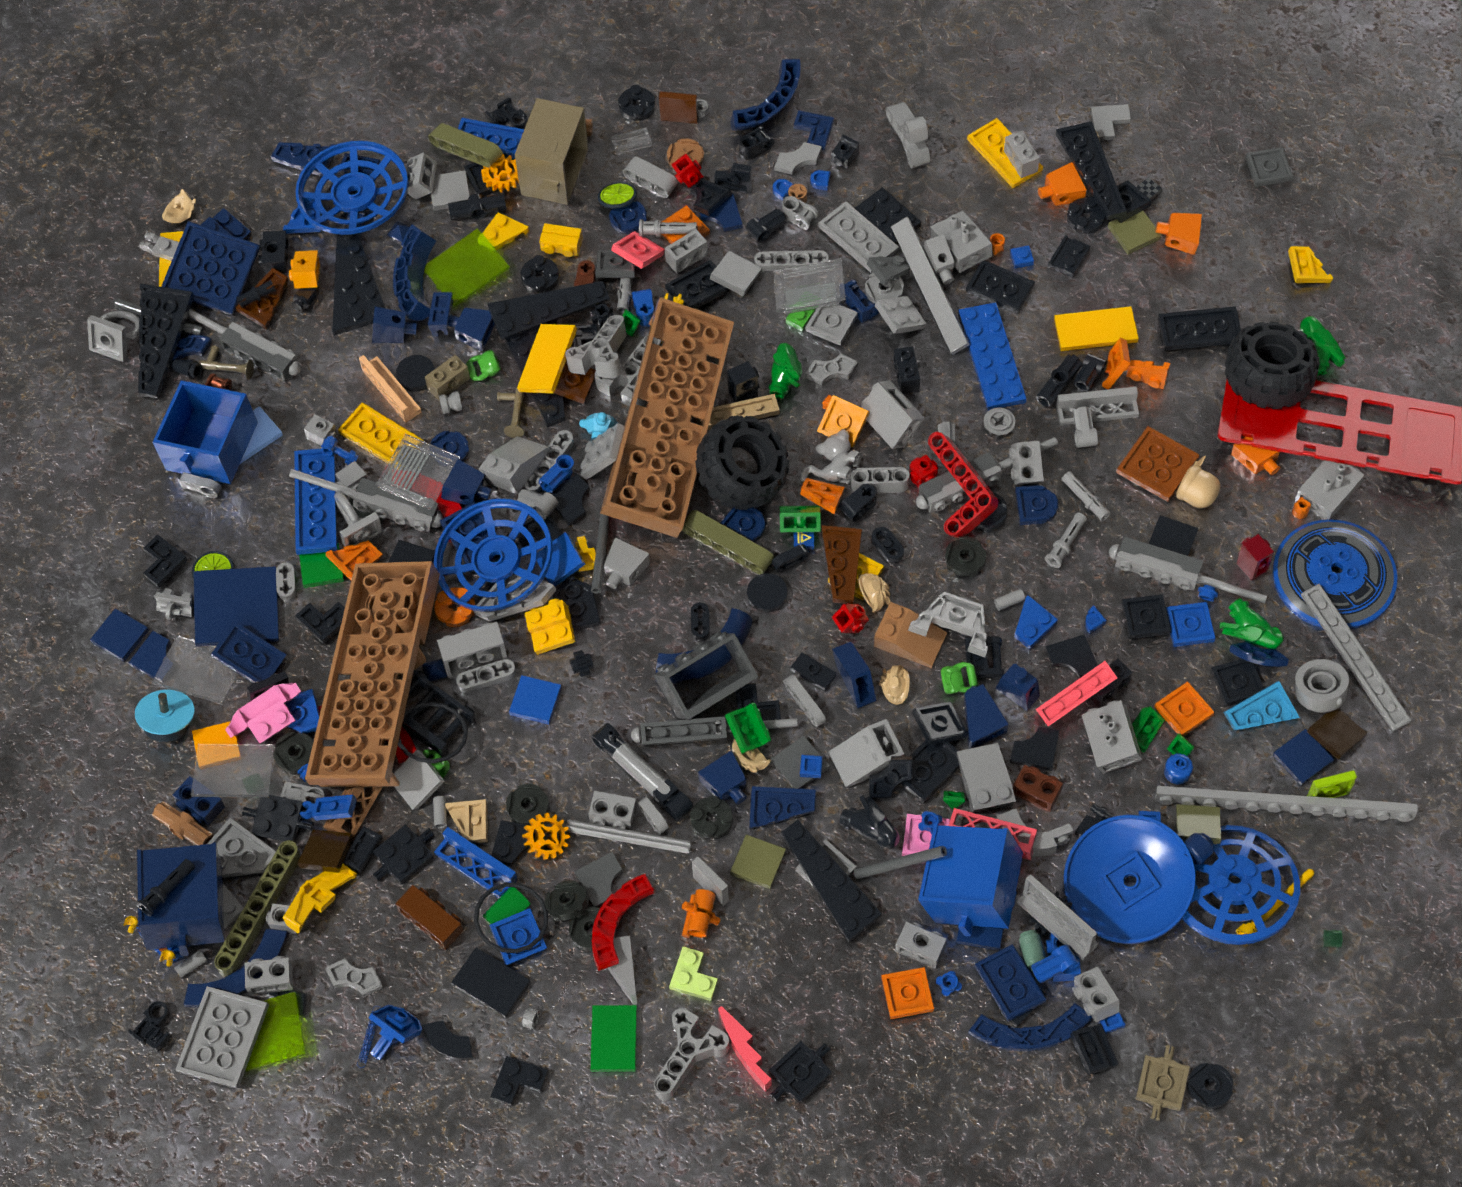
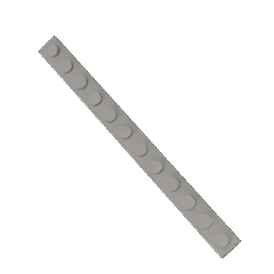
M1157 786L1154 801L1160 802L1163 805L1176 803L1210 807L1219 806L1230 810L1246 808L1249 811L1261 809L1273 813L1290 811L1292 814H1301L1304 812L1315 816L1332 814L1335 817L1355 816L1358 819L1375 817L1378 820L1398 819L1402 822L1414 820L1418 812L1417 804L1169 786Z

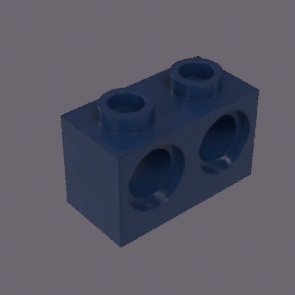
M190 776L173 794L176 801L175 805L183 812L186 810L190 812L191 817L199 824L203 822L209 826L225 808L221 798ZM194 794L191 799H186L188 795ZM210 806L207 810L201 811L203 807Z

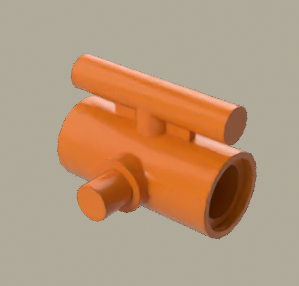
M698 889L695 894L691 895L690 902L685 901L682 904V909L687 911L682 932L683 937L690 938L691 935L704 938L707 936L709 924L712 923L717 926L720 923V917L715 916V913L712 912L715 893L705 889Z

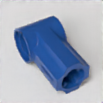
M560 455L556 459V463L539 479V485L544 491L552 493L564 480L571 478L574 465L573 458L569 455Z
M1063 945L1054 950L1050 956L1031 965L1037 981L1043 983L1060 973L1066 974L1073 971L1079 966V963L1069 946Z

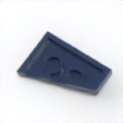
M279 142L271 155V159L274 162L302 171L313 157L337 144H331L330 146H321V144L305 146L301 143ZM334 156L325 160L322 164L328 168ZM315 169L311 173L323 177V174H321L317 169Z
M752 786L749 830L814 813L816 790Z

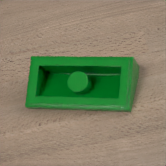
M1151 706L1142 708L1132 724L1139 749L1142 752L1147 750L1165 721Z
M510 887L482 917L490 925L524 911L531 903L515 887Z

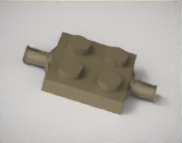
M1170 1045L1165 1046L1164 1057L1155 1058L1145 1055L1135 1099L1153 1106L1150 1118L1154 1120L1157 1112L1156 1121L1160 1120L1162 1108L1181 1110L1190 1066L1182 1065L1172 1060L1175 1047L1171 1046L1170 1049Z

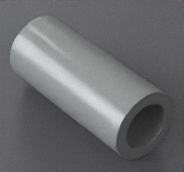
M1018 589L994 599V604L997 610L1000 611L1024 601L1025 595L1022 589Z
M443 796L433 798L434 827L438 829L447 827L446 798Z
M199 950L175 966L174 969L182 978L207 960Z

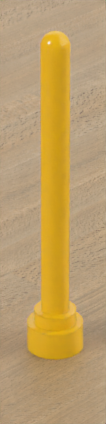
M1307 869L1299 877L1300 888L1314 876L1313 869ZM1294 882L1284 891V893L1290 896L1293 895ZM1277 899L1274 906L1261 916L1263 922L1281 907L1284 902ZM1252 920L1250 923H1243L1236 929V933L1238 935L1257 932V928Z

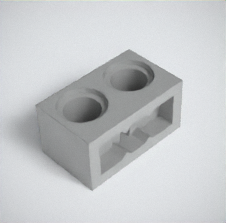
M1023 131L1006 136L1004 152L1020 178L1038 172L1039 156Z
M697 229L665 247L666 262L676 273L681 272L708 255L707 241Z
M1040 441L1012 444L1009 449V458L1013 462L1011 478L1014 480L1015 485L1044 481ZM1022 448L1027 450V458L1021 455ZM1024 468L1029 470V478L1023 475Z
M594 791L588 813L589 820L593 824L631 830L637 809L636 798ZM599 808H606V809H607V810H606L605 812H603V813L597 812V810H598ZM620 812H627V813H628V814H627L626 816H624V817L618 816V814H619Z
M276 956L271 960L253 959L251 962H245V988L249 995L293 990V972L289 958ZM278 970H285L281 976H275ZM258 972H262V973H263L260 978H258V979H254V978H253V976H254L256 973H258Z
M1098 967L1074 977L1073 992L1077 999L1082 1000L1086 1014L1092 1016L1095 1022L1119 1012V999Z

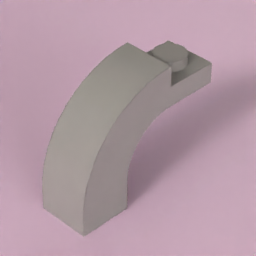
M1017 809L996 816V819L1026 826L1021 820ZM1070 823L1051 831L1037 832L1033 845V856L1053 855L1056 853L1057 844L1059 846L1067 844L1073 835ZM1023 832L1016 837L1019 842L1028 844L1031 834Z

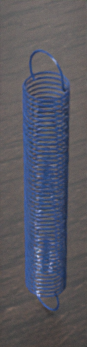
M371 1021L369 1028L367 1027L366 1041L363 1049L361 1048L359 1056L361 1059L359 1062L364 1060L367 1051V1056L369 1055L372 1044L371 1041L369 1043L371 1036L374 1038L377 1026L373 1021Z

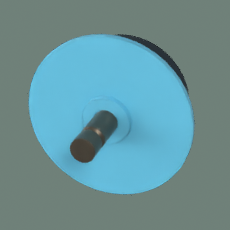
M176 690L155 691L139 701L135 708V719L149 738L160 742L173 741L182 737L187 732L190 722L194 717V704L182 692Z

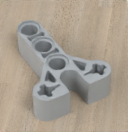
M905 102L886 107L888 121L902 141L910 168L930 163L929 149L924 142L925 139H928L927 125L924 117L915 118Z
M621 315L610 316L592 341L566 350L567 365L571 373L585 375L589 368L595 365L597 377L616 378L621 374L619 357L616 351L627 336L624 318Z
M649 334L642 339L627 361L620 364L621 374L618 377H597V372H595L596 387L600 392L611 397L619 386H625L621 392V399L623 404L630 407L641 365L640 359L643 358ZM653 338L652 343L661 346V340ZM637 399L636 404L644 407L646 401Z
M679 1008L672 1014V1026L677 1033L678 1046L654 1082L655 1094L663 1101L670 1100L675 1095L695 1062L712 1056H725L730 1049L728 1035L713 1025L702 1039L693 1038L692 1035L700 1025L699 1017L684 1008ZM683 1019H686V1023H685V1022H681L680 1024L678 1023V1020H679V1021H683ZM691 1047L694 1049V1052L692 1054H685L683 1050ZM681 1066L682 1070L674 1073L671 1071V1068ZM662 1084H668L670 1089L668 1091H660L659 1087Z

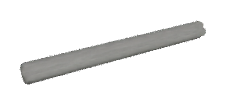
M568 820L566 823V827L569 828L567 832L687 854L691 850V842L687 840L575 820Z

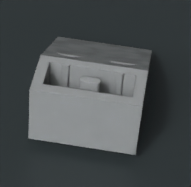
M887 719L867 726L828 751L846 788L869 779V775H875L885 770L890 763L891 756L905 755Z

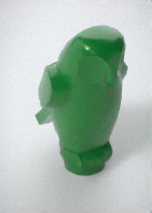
M1305 317L1300 323V330L1307 335L1308 340L1313 341L1320 360L1317 376L1327 374V370L1330 369L1329 360L1337 367L1343 366L1346 357L1332 334L1325 329L1316 317Z
M788 343L779 344L776 353L773 354L771 384L768 389L770 390L769 394H775L777 399H783L791 385L797 388L801 385L799 378L802 375V364L798 360L795 349Z
M1242 598L1237 599L1228 607L1231 611L1229 615L1234 619L1235 624L1220 622V628L1223 629L1222 634L1268 649H1277L1284 642L1282 632L1277 627H1271L1267 620L1251 609L1247 600L1244 601Z

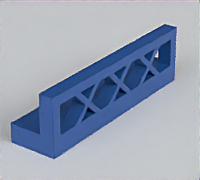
M449 827L442 833L444 840L434 851V855L486 890L494 886L493 881L503 880L508 883H516L518 881L515 871ZM450 844L455 848L456 854L446 856L442 851ZM469 857L472 859L473 866H461L459 858ZM487 869L490 877L482 879L477 877L476 870ZM504 887L501 892L495 890L492 894L500 898L510 887Z

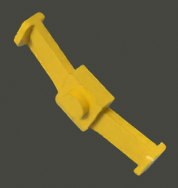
M342 864L339 873L324 871L314 878L307 880L300 887L299 892L283 916L286 925L295 932L300 933L312 910L316 909L322 913L335 900V894L331 891L349 880L355 879L357 873Z

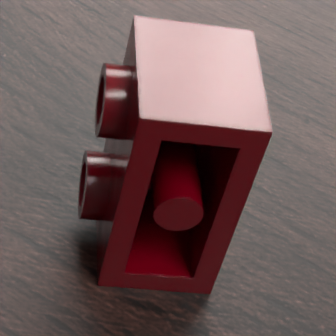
M1259 534L1254 537H1247L1241 543L1242 546L1236 563L1251 581L1268 571L1274 553L1269 542Z

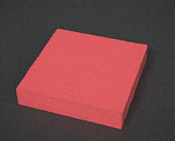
M634 231L614 243L611 251L642 269L662 257L665 249L644 236L640 237L639 233Z

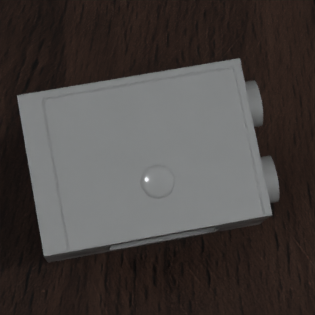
M964 211L953 214L949 218L937 222L930 227L931 238L944 234L954 259V267L959 273L992 257V243Z
M890 380L875 383L869 396L862 401L861 408L870 411L866 421L892 449L905 447L924 420L920 412Z
M1324 460L1299 488L1295 500L1298 501L1300 497H1304L1305 500L1311 503L1310 510L1324 520H1330L1361 486L1365 475L1358 468L1351 465Z
M1121 700L1111 701L1107 706L1092 708L1087 713L1082 714L1097 768L1102 774L1143 760L1127 707Z

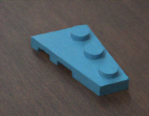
M1279 681L1223 712L1233 730L1300 718Z

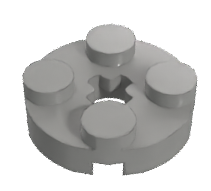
M874 273L869 275L865 283V294L873 303H876L877 300L901 297L903 294L904 284L901 277L895 281L890 279L888 284L884 285L889 287L887 290H881V285L883 284Z

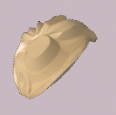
M181 189L180 194L176 195L165 208L162 214L163 220L170 223H182L191 218L195 210L196 199L191 200L188 193Z
M875 574L860 575L858 578L859 586L865 601L872 608V613L879 611L885 603L889 605L891 594L889 592V585Z
M894 665L887 671L884 668L880 676L879 685L882 687L883 693L890 703L894 705L903 704L908 697L910 686L909 673L901 665Z
M734 739L732 752L741 768L756 773L770 764L771 760H767L758 748L741 754Z

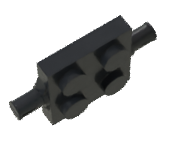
M262 793L256 809L244 807V811H242L243 816L254 818L251 832L254 836L281 842L288 840L294 842L300 828L312 831V826H314L313 821L302 820L300 812L303 810L302 801Z
M405 824L373 850V854L382 865L380 869L372 874L373 877L379 881L388 873L395 877L400 884L406 881L434 857L425 844L428 839L434 836L433 831L428 828L419 836Z
M799 1041L768 1070L769 1074L779 1085L769 1094L771 1098L777 1101L782 1094L787 1093L801 1104L832 1075V1071L822 1060V1057L831 1050L830 1047L824 1043L815 1052L809 1049L802 1041Z

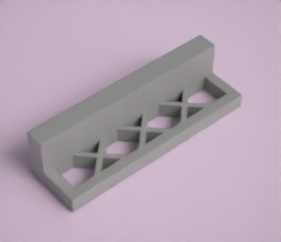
M1137 387L1058 395L1056 407L1060 426L1075 424L1074 417L1064 419L1063 411H1071L1073 413V409L1079 407H1090L1095 412L1092 415L1093 422L1139 417L1136 401L1138 395ZM1132 404L1133 411L1126 412L1121 407ZM1104 407L1114 409L1112 414H1106L1101 410Z

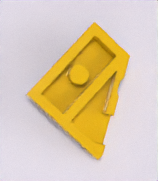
M498 212L478 238V244L496 251L502 248L503 245L513 242L516 236L522 233L527 234L529 226Z
M1291 246L1288 253L1295 283H1331L1333 276L1331 274L1327 275L1322 269L1323 264L1315 257L1310 247Z

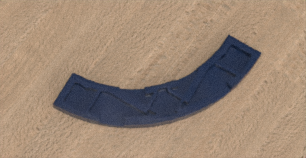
M265 929L259 947L247 962H251L253 959L271 960L276 956H280L287 939V931ZM245 964L231 975L220 980L202 984H188L184 1006L199 1007L207 986L237 995L247 992L245 988ZM258 972L253 976V978L258 979L262 976L263 973Z
M1074 1003L1068 1011L1051 1023L1043 1026L1012 1028L995 1022L981 1014L968 1033L984 1043L1001 1049L1035 1051L1058 1045L1070 1039L1072 1031L1084 1028L1090 1022L1092 1016H1088L1083 1008Z

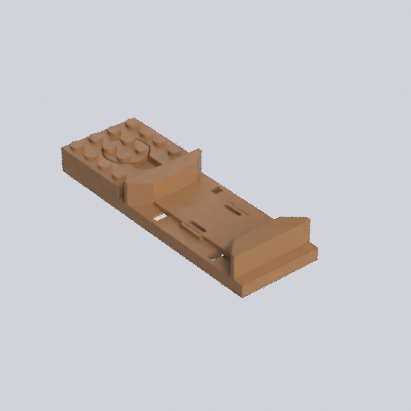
M660 297L649 321L651 327L626 418L617 459L613 462L600 514L677 538L684 526L697 474L695 464L697 447L707 433L734 322ZM653 338L663 341L662 346L653 344ZM707 355L719 359L718 365L708 362L706 360ZM637 399L646 401V407L637 405ZM692 417L704 420L703 426L692 423Z
M432 561L355 564L305 776L309 785H319L320 787L399 786L400 782L392 772L413 671L426 662V657L419 648V645L425 644L440 576ZM339 675H351L350 679L338 681ZM403 675L402 680H397L398 676ZM389 739L388 746H383L384 740ZM324 740H336L335 746H323Z

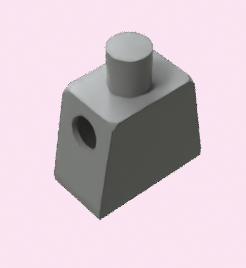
M944 234L926 240L924 250L938 279L941 278L944 285L950 284L954 281L952 272L955 263Z
M615 538L604 564L605 574L609 576L606 585L612 589H616L620 582L632 585L649 566V553Z

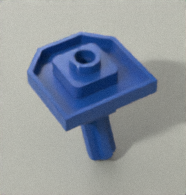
M389 1004L372 1012L369 1019L380 1026L382 1030L379 1033L381 1038L372 1049L371 1055L381 1060L392 1044H397L398 1041L403 1044L420 1035L422 1031L420 1020L405 1009Z

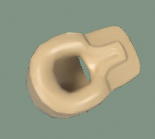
M1203 456L1199 461H1195L1194 465L1189 467L1176 492V497L1179 500H1184L1196 508H1206L1212 505L1220 491L1219 480L1211 473L1201 469L1206 456Z

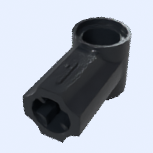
M775 209L760 219L758 217L751 219L746 225V230L757 242L761 243L769 237L772 231L785 224L786 219L780 209Z
M1088 352L1083 361L1082 368L1074 380V385L1077 389L1083 392L1089 391L1097 376H1101L1107 360Z

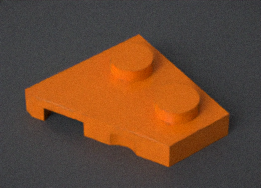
M1121 337L1111 348L1108 355L1105 372L1109 376L1102 383V387L1108 390L1120 375L1128 370L1131 364L1127 340Z
M1131 360L1126 377L1134 381L1146 383L1153 388L1164 390L1171 363L1164 362L1163 366H1155L1154 361Z
M806 478L801 487L800 495L835 514L845 487Z
M370 541L361 542L358 545L345 546L341 550L333 552L329 550L326 552V557L350 580H352L355 564L376 563L383 556Z

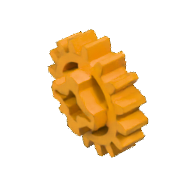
M503 154L491 167L483 166V169H481L483 183H486L487 188L492 186L493 191L499 189L500 193L503 192V189L509 192L511 186L517 188L516 183H519L516 159L512 160L511 155L505 158Z
M545 813L543 817L541 814L536 815V820L533 818L529 820L531 826H524V829L528 831V833L522 835L523 838H527L524 846L529 845L531 847L528 853L536 852L535 858H539L542 855L543 860H547L550 855L553 859L556 858V853L559 855L563 853L561 847H568V844L564 841L570 838L569 835H565V831L569 828L562 827L564 820L557 821L556 814L551 818L549 813ZM546 822L552 825L550 827H546L544 824L541 823ZM546 832L549 834L548 840L543 839ZM547 846L551 850H542L540 848Z

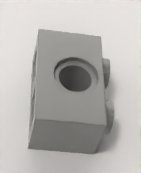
M906 922L897 940L895 952L936 969L946 947L947 939L937 931L930 932L925 930L918 923ZM923 940L927 945L922 947L917 945L916 942Z

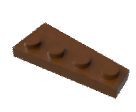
M821 525L833 603L854 604L862 529Z

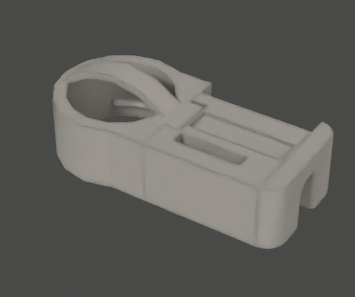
M185 472L182 473L179 479V483L184 490H193L212 498H216L221 490V485L212 479Z
M286 782L280 797L305 802L308 797L322 798L325 795L321 788Z

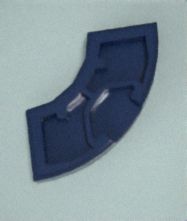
M188 335L186 338L179 339L172 362L175 359L180 360L190 355L203 356L213 342L212 339L202 335Z
M1248 642L1232 644L1229 649L1237 657L1259 665L1283 667L1287 666L1289 661L1287 657L1276 649L1259 648Z

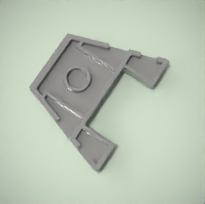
M943 592L930 604L925 612L923 611L915 621L910 623L908 631L925 637L931 623L957 631L963 635L971 636L972 639L968 652L985 657L988 647L986 646L987 638L984 630L985 618L982 604Z

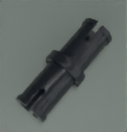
M269 280L256 288L252 287L250 291L237 296L238 302L246 299L239 303L241 308L256 300L260 301L262 297L275 292L274 286L266 289L273 285L272 281Z

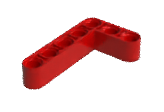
M934 432L928 439L930 448L970 498L944 524L945 532L959 539L969 534L996 510L998 499L954 442L943 433ZM943 439L942 444L938 447L939 440ZM954 453V458L949 461L950 455ZM966 468L965 474L961 476V470ZM977 483V488L972 491V486ZM989 497L988 504L984 506V500ZM974 511L973 517L969 519V513ZM958 524V530L956 532H953L955 525Z

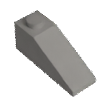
M630 936L615 937L614 947L619 964L607 969L631 1003L638 1005Z

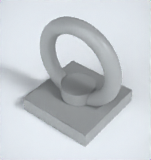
M112 311L102 315L100 318L91 315L87 319L89 350L124 362L127 359L126 341L139 336V317L128 311ZM117 318L128 319L134 322L135 329L126 333L125 326L110 322L109 320Z
M341 492L335 493L336 504L348 524L347 528L340 531L343 547L358 545L382 534L380 519L376 512L365 518H359L346 496Z

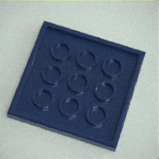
M188 221L161 287L191 291L195 295L193 303L233 316L238 305L236 297L242 295L260 250V245Z
M276 566L194 571L195 646L218 645L234 621L266 642H279Z

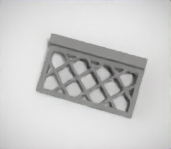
M1030 874L1025 880L1023 895L1017 900V903L1064 945H1068L1071 951L1083 961L1098 946V943L1095 941L1097 932Z

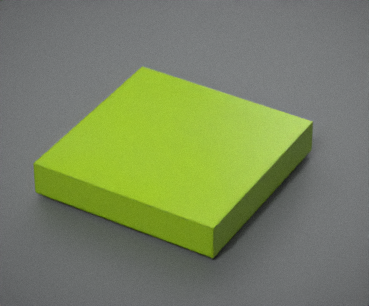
M1353 770L1313 780L1307 796L1338 798L1349 795L1357 778L1356 773Z

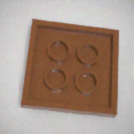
M1147 426L1118 466L1116 473L1169 502L1190 466L1194 465L1195 461H1198L1200 455Z

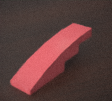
M720 1006L718 1008L719 1018L734 1052L748 1073L766 1092L772 1086V1079L760 1068L762 1057L750 1046L753 1043V1036Z

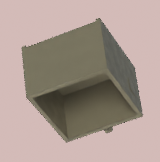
M540 98L536 99L515 152L521 195L568 205L589 150L584 108Z

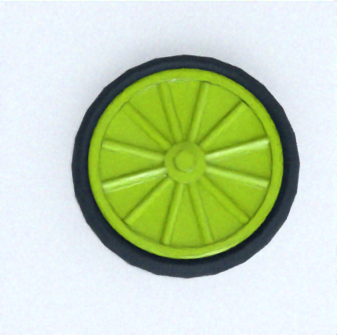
M624 182L606 185L598 193L599 203L604 207L612 209L628 206L637 197L636 188Z
M207 552L198 557L194 562L192 577L194 579V571L235 569L234 563L223 552Z

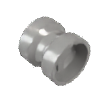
M458 391L452 392L449 397L445 394L439 395L443 415L449 414L450 409L455 411L463 410Z

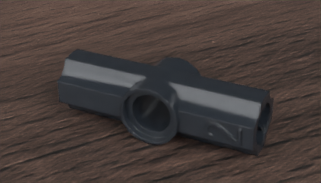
M504 193L485 197L482 194H473L469 196L468 200L448 203L451 220L469 216L473 219H482L487 213L507 210Z
M1068 354L1060 366L1052 371L1050 379L1036 396V400L1040 405L1045 408L1051 407L1058 395L1066 391L1069 382L1082 366L1079 357L1074 354Z

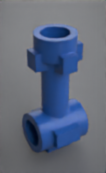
M328 436L324 439L321 445L323 454L331 456L335 453L344 458L345 463L348 465L357 461L359 455L353 450L348 452L337 446L338 440L335 437Z

